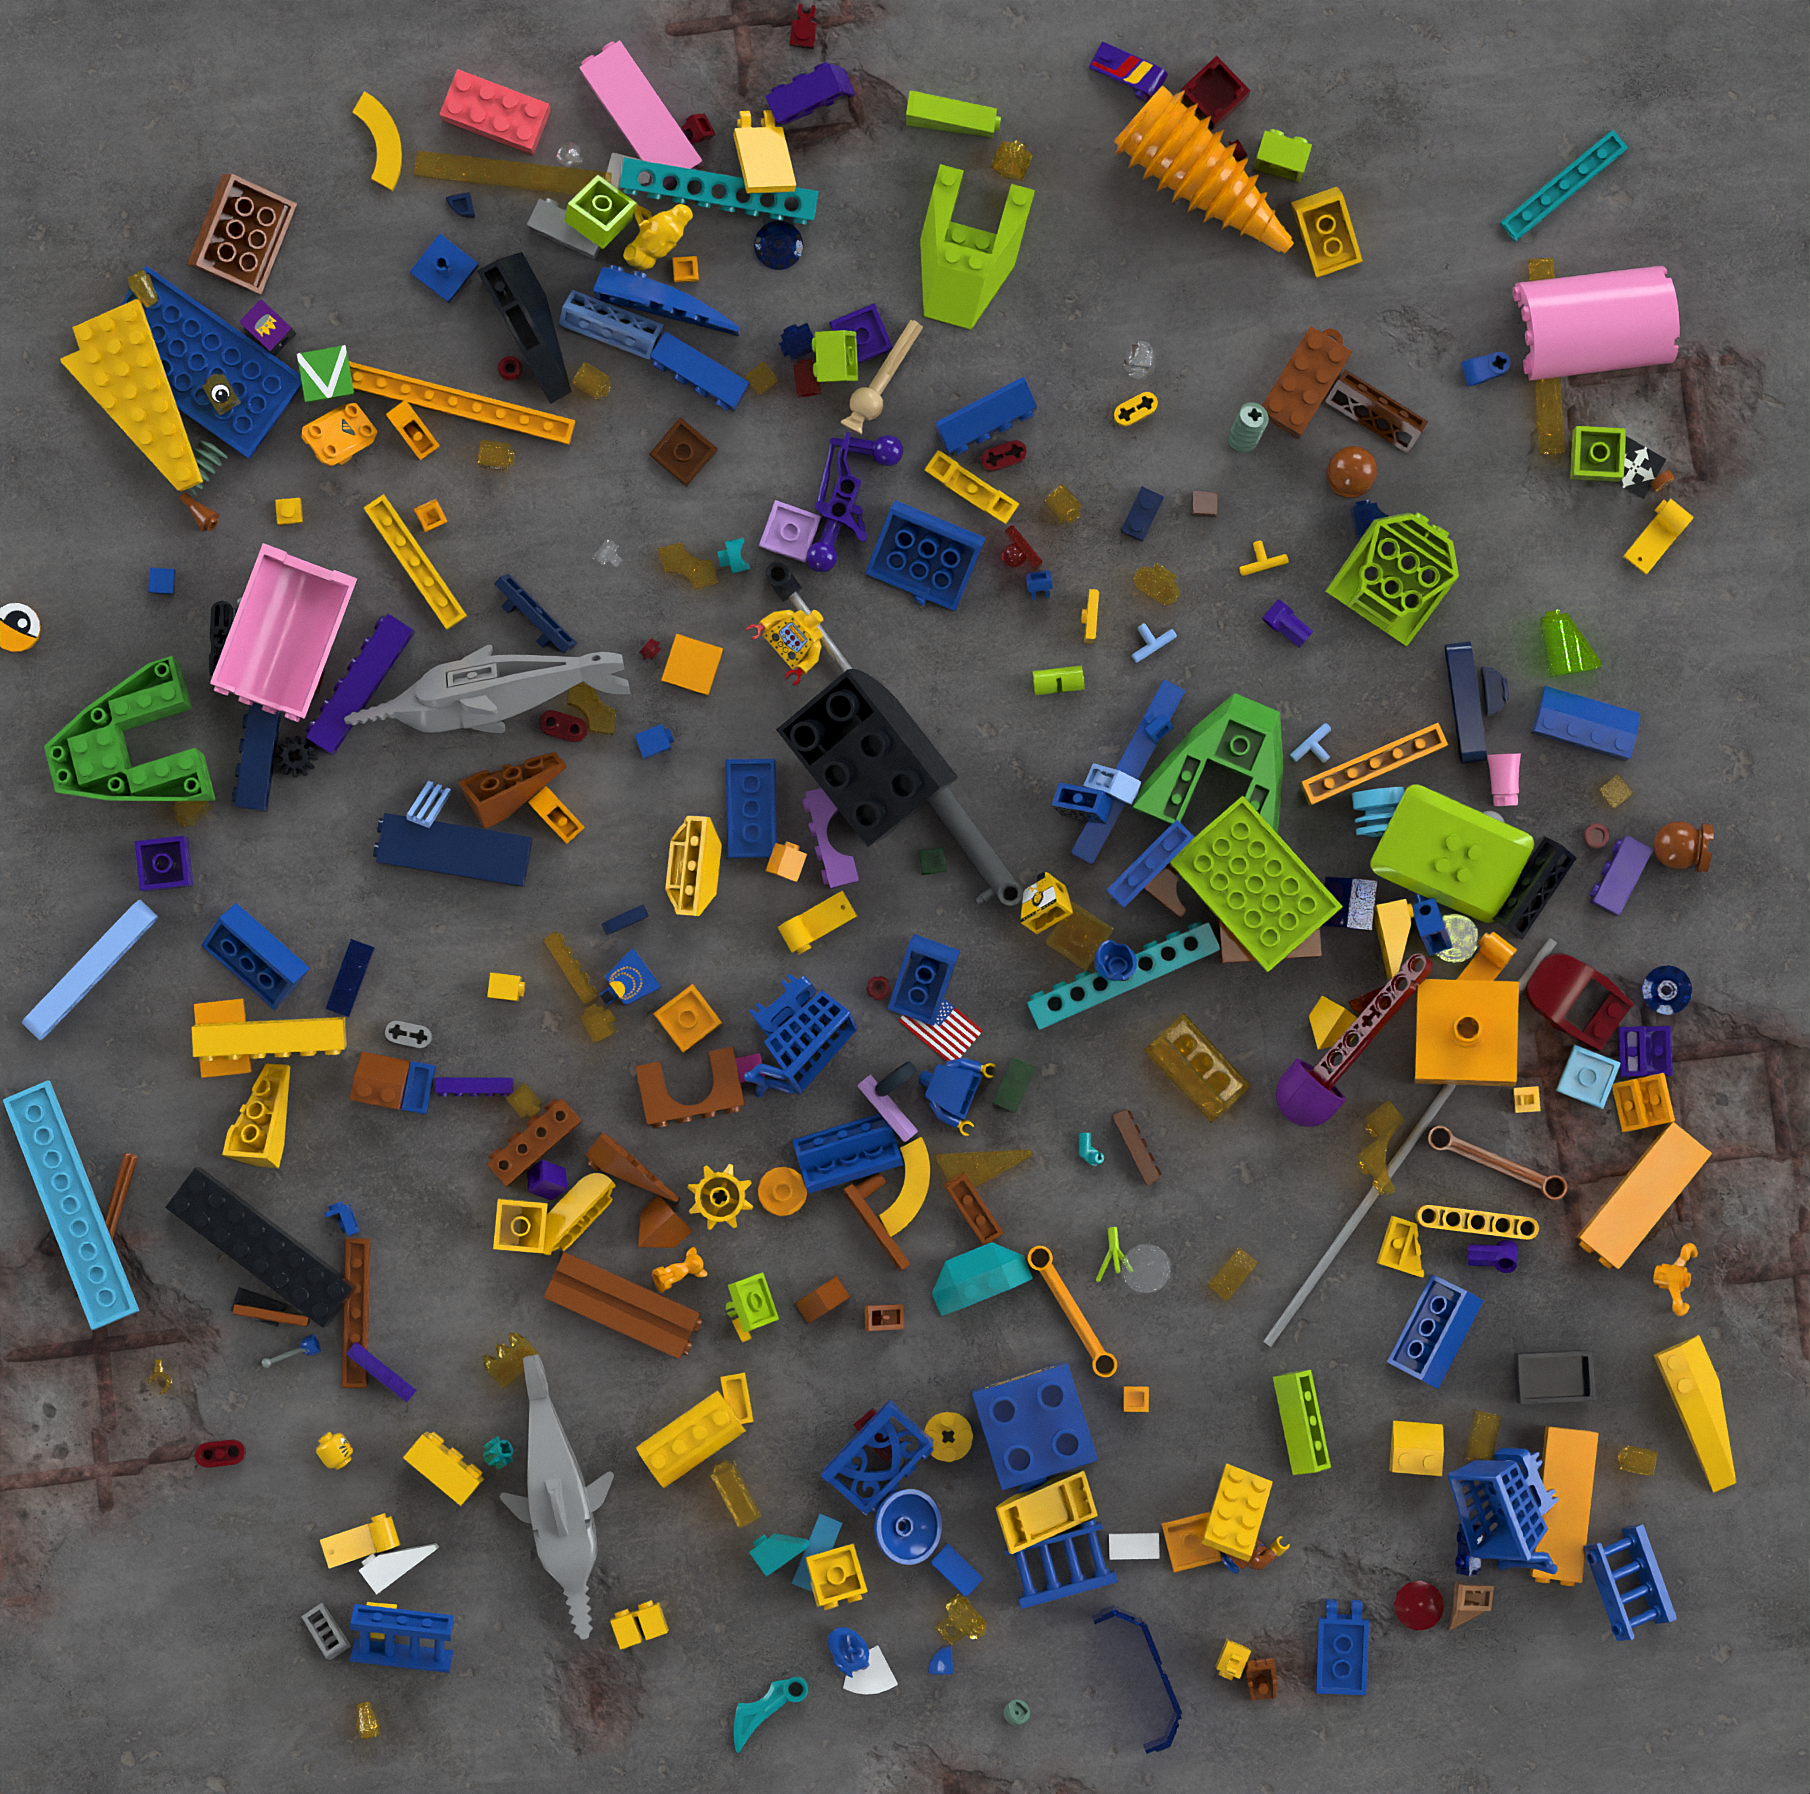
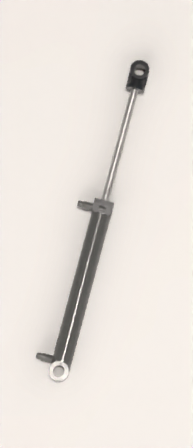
M780 561L771 563L766 569L768 584L774 589L782 602L790 599L798 611L802 610L808 615L811 611L798 595L802 586L791 573L788 566ZM776 569H781L785 572V577L781 581H775L771 577L772 572ZM819 624L817 628L823 633L820 642L841 671L844 673L847 669H852ZM945 788L928 803L990 887L975 899L976 903L982 905L994 896H997L1004 906L1013 907L1018 905L1023 896L1021 886L1013 878L949 788ZM1008 887H1012L1017 891V898L1013 901H1008L1003 896V891Z

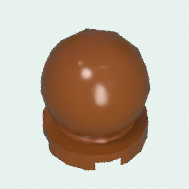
M1347 446L1340 449L1333 455L1326 469V480L1330 488L1336 495L1349 499H1355L1364 495L1372 487L1377 477V463L1374 456L1368 450L1359 446Z
M1674 821L1662 826L1653 842L1656 857L1664 866L1675 870L1686 869L1694 865L1696 872H1708L1712 853L1707 852L1708 840L1713 841L1714 839L1713 825L1702 823L1700 828L1696 829L1690 823Z

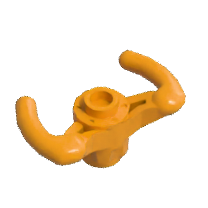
M1686 1243L1682 1247L1680 1257L1673 1265L1662 1263V1266L1657 1265L1654 1271V1285H1659V1288L1669 1290L1673 1299V1312L1680 1317L1684 1316L1690 1308L1689 1304L1683 1303L1681 1292L1684 1291L1685 1287L1688 1288L1691 1282V1273H1688L1687 1268L1684 1266L1690 1257L1695 1258L1698 1255L1697 1248L1693 1243Z

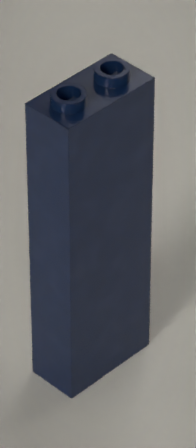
M384 813V818H379L377 832L381 833L379 843L375 842L373 857H377L376 862L525 887L533 842L532 837L434 821L430 828L407 820V816Z

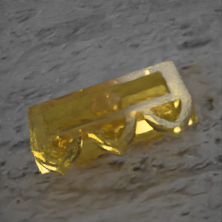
M509 1332V1342L512 1348L504 1344H496V1353L499 1359L490 1355H483L485 1369L503 1389L524 1372V1357L539 1354L541 1357V1354L525 1336L523 1337L514 1332Z

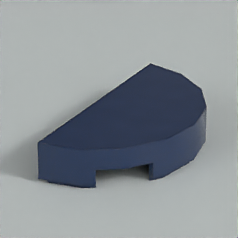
M1482 667L1486 716L1496 714L1505 706L1509 699L1510 689L1507 679L1500 672L1491 667Z

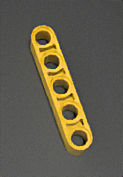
M1422 1205L1415 1213L1417 1223L1429 1228L1526 1240L1535 1238L1539 1232L1537 1221L1530 1217L1434 1205ZM1425 1209H1430L1434 1214V1218L1430 1223H1425L1421 1218V1214ZM1450 1212H1455L1458 1216V1223L1454 1226H1449L1446 1222V1216ZM1475 1215H1479L1483 1219V1225L1479 1229H1474L1471 1226V1219ZM1500 1218H1504L1508 1224L1504 1232H1499L1495 1226L1496 1221ZM1525 1221L1530 1222L1532 1225V1232L1528 1235H1523L1520 1231V1226Z

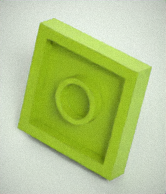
M763 1272L728 1285L733 1301L726 1304V1310L735 1308V1310L727 1312L730 1317L738 1315L743 1332L779 1320Z

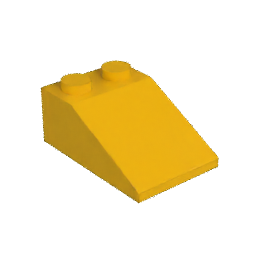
M1338 187L1291 202L1316 278L1363 262L1344 196Z
M1406 899L1372 907L1387 980L1392 979L1399 972L1411 926L1410 919L1414 918L1411 903L1407 904Z

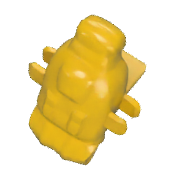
M636 204L634 215L640 232L635 240L624 250L623 256L626 262L638 270L652 268L657 258L664 257L671 249L678 246L676 243L683 236L684 227L693 218L692 210L686 205L678 204L672 209L652 217L649 210Z

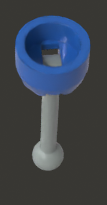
M314 1334L302 1339L299 1348L271 1359L264 1358L262 1366L269 1368L272 1363L300 1352L308 1356L321 1352L319 1342Z

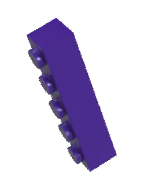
M435 1077V1093H439V1096H448V1093H454V1096H464V1093H470V1096H479V1093H485V1096H495V1093H501V1096H510V1093H514V1078Z
M354 1342L345 1353L405 1402H408L417 1391L357 1342Z

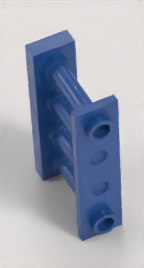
M1095 1519L1081 1523V1528L1056 1534L1014 1553L1024 1591H1022L1023 1596L1018 1597L1021 1609L1118 1582L1115 1571H1109V1568H1106L1096 1534L1097 1530L1103 1529L1101 1522L1096 1523ZM1083 1534L1087 1535L1096 1571H1094L1095 1576L1085 1578V1575L1081 1573L1072 1537ZM1061 1540L1072 1578H1070L1071 1582L1063 1585L1057 1580L1048 1544ZM1036 1547L1039 1549L1048 1581L1047 1589L1037 1591V1588L1033 1587L1024 1554L1025 1550ZM1005 1548L1006 1555H1011L1008 1548Z
M1643 1524L1621 1529L1624 1539L1608 1546L1602 1547L1601 1543L1583 1546L1586 1560L1591 1567L1611 1624V1631L1617 1641L1634 1639L1632 1628L1654 1619L1655 1624L1669 1623L1677 1619ZM1628 1548L1632 1563L1611 1571L1606 1557ZM1637 1572L1641 1586L1619 1595L1615 1581ZM1645 1595L1649 1610L1628 1619L1623 1605Z
M354 1604L350 1630L360 1631V1639H354L350 1662L450 1673L453 1650L444 1649V1642L451 1640L454 1615ZM370 1632L385 1634V1642L370 1641ZM395 1635L410 1637L409 1645L395 1644ZM420 1638L433 1639L434 1648L421 1647Z

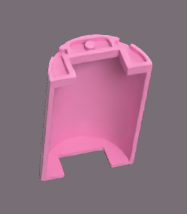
M1652 266L1516 283V287H1513V298L1515 302L1518 301V307L1522 308L1523 321L1527 322L1528 331H1525V341L1527 346L1530 345L1531 350L1523 361L1524 373L1528 374L1529 381L1673 363L1679 348L1678 345H1674L1677 337H1680V323L1674 285L1671 278L1665 277L1667 269L1664 266Z
M263 543L210 684L215 686L213 691L226 696L230 692L239 696V702L250 706L253 705V702L263 705L261 710L276 715L277 711L286 713L285 718L299 722L300 718L305 719L357 578L336 570L330 571Z

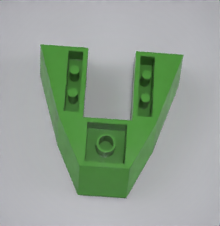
M170 656L148 663L87 706L44 746L55 792L113 801L216 800L205 756L197 748L133 768L123 734L124 730L192 709L182 666L179 661Z
M1234 693L1192 728L1144 782L1132 806V810L1170 826L1176 820L1181 822L1204 765L1208 761L1251 780L1244 797L1278 834L1284 768L1280 712Z

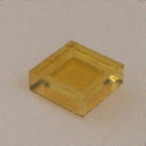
M764 361L745 375L746 380L759 396L779 382Z
M1618 774L1598 789L1612 809H1615L1633 794Z

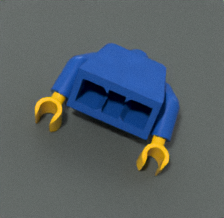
M958 1058L947 1061L945 1065H937L934 1073L923 1070L919 1076L918 1083L928 1087L925 1097L930 1100V1107L937 1118L953 1128L958 1127L963 1135L969 1136L962 1128L965 1124H970L972 1127L974 1125L969 1120L961 1121V1118H966L981 1077H994L986 1073V1067L996 1068L993 1063L981 1065L979 1061Z

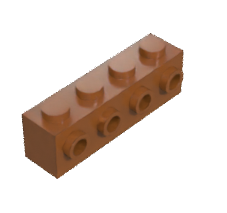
M556 1098L545 1107L546 1113L541 1117L535 1115L526 1123L528 1128L523 1133L517 1131L507 1140L509 1142L507 1147L503 1150L499 1147L488 1156L490 1161L487 1165L505 1186L513 1183L583 1122L563 1098L559 1101Z

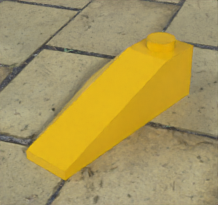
M265 1064L252 1087L253 1093L246 1105H242L239 1110L241 1112L235 1125L230 1126L227 1132L222 1153L224 1157L256 1167L279 1168L285 1142L290 1077L289 1065Z

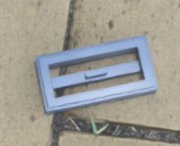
M428 781L407 813V820L430 828L451 795V789L446 787L443 790L442 785L437 784L435 787L433 782ZM440 795V798L433 807L432 811L430 812L426 820H424L423 817L425 816L427 811H429L436 797ZM425 802L424 806L422 807V809L420 810V812H419L418 815L416 816L417 812L419 811V809L421 808V806H422L423 803Z

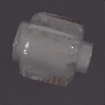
M1137 341L1136 344L1128 346L1124 359L1125 371L1134 379H1146L1155 372L1157 351L1145 341Z

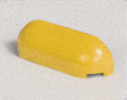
M593 1173L583 1177L546 1215L543 1249L545 1255H551V1252L558 1249L564 1251L570 1247L610 1205L613 1200L610 1195L613 1188H615V1184L608 1176L601 1173Z

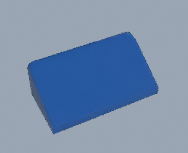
M949 1544L930 1561L965 1597L984 1579Z

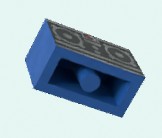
M1058 783L1052 806L1061 816L1103 824L1107 823L1113 800L1103 790L1065 783Z

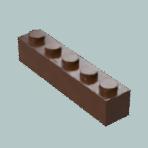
M1124 1109L1112 1115L1145 1184L1149 1185L1161 1179L1159 1176L1161 1172L1158 1166L1155 1167L1153 1161H1155L1153 1155L1146 1150V1147H1148L1146 1141L1139 1136L1141 1132L1138 1125H1134L1132 1122L1134 1117L1131 1111Z

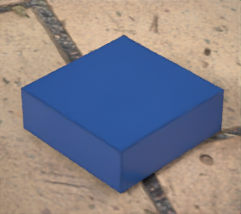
M150 568L148 592L174 595L176 570Z

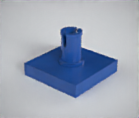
M439 234L410 270V274L446 302L450 303L479 264L443 235Z

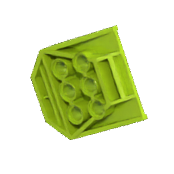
M1419 512L1415 515L1403 513L1374 519L1325 591L1405 646L1409 645L1459 577L1454 544L1452 540L1447 538L1449 533L1434 524L1428 525L1429 519ZM1385 542H1390L1392 550L1389 554L1384 555L1381 547ZM1409 555L1412 558V564L1409 568L1404 569L1401 561L1405 556ZM1373 566L1375 576L1367 580L1364 572L1368 567ZM1430 569L1432 572L1431 580L1423 582L1421 578L1423 571ZM1393 580L1395 582V590L1391 593H1386L1385 584ZM1409 594H1413L1416 598L1414 605L1411 607L1405 605V598Z

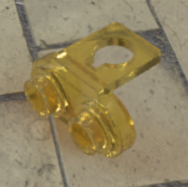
M1155 563L1153 568L1142 567L1136 571L1134 575L1136 588L1163 605H1170L1179 597V587L1174 582L1177 575L1163 566Z
M958 1594L953 1595L947 1600L946 1608L949 1616L935 1626L949 1645L954 1644L965 1635L971 1639H979L986 1633L985 1619L977 1613L966 1597ZM945 1625H954L956 1627L955 1636H951L946 1632Z

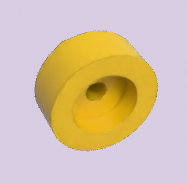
M739 1317L732 1320L743 1343L752 1339L749 1331L743 1332Z

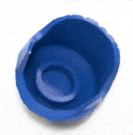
M1113 940L1104 941L1099 946L1094 957L1096 971L1107 980H1125L1136 971V956L1125 944H1118Z

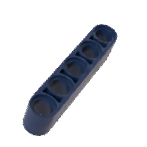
M1471 642L1445 644V657L1461 764L1487 761Z

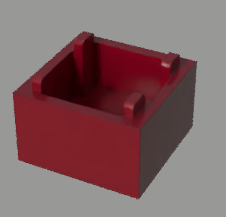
M1217 55L1181 88V91L1185 90L1182 99L1189 106L1198 103L1196 113L1201 119L1211 116L1208 126L1212 130L1236 110L1250 94V89Z

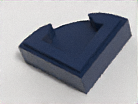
M470 192L446 197L450 208L456 214L466 218L475 217Z

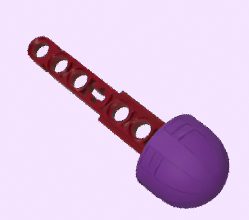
M1422 954L1412 955L1401 967L1402 971L1393 976L1315 1067L1299 1058L1291 1064L1281 1076L1276 1089L1278 1107L1289 1121L1304 1127L1318 1126L1328 1121L1346 1101V1098L1335 1086V1083L1415 992L1417 984L1421 985L1432 971L1430 959ZM1423 960V969L1419 972H1416L1415 965L1417 964V962ZM1407 979V987L1399 991L1400 982ZM1391 998L1390 1007L1383 1010L1384 1000ZM1370 1019H1372L1371 1021L1373 1022L1371 1026L1369 1024ZM1358 1035V1044L1355 1047H1351V1039ZM1339 1054H1342L1343 1059L1341 1064L1335 1066V1057Z

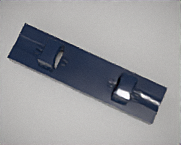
M509 574L501 576L494 583L508 598L501 607L507 613L514 611L517 607L543 633L536 641L542 648L552 642L564 654L575 647L577 642Z

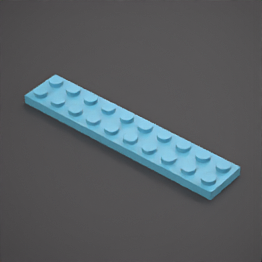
M47 1080L3 1099L91 1330L98 1329L138 1312L139 1308L51 1082Z

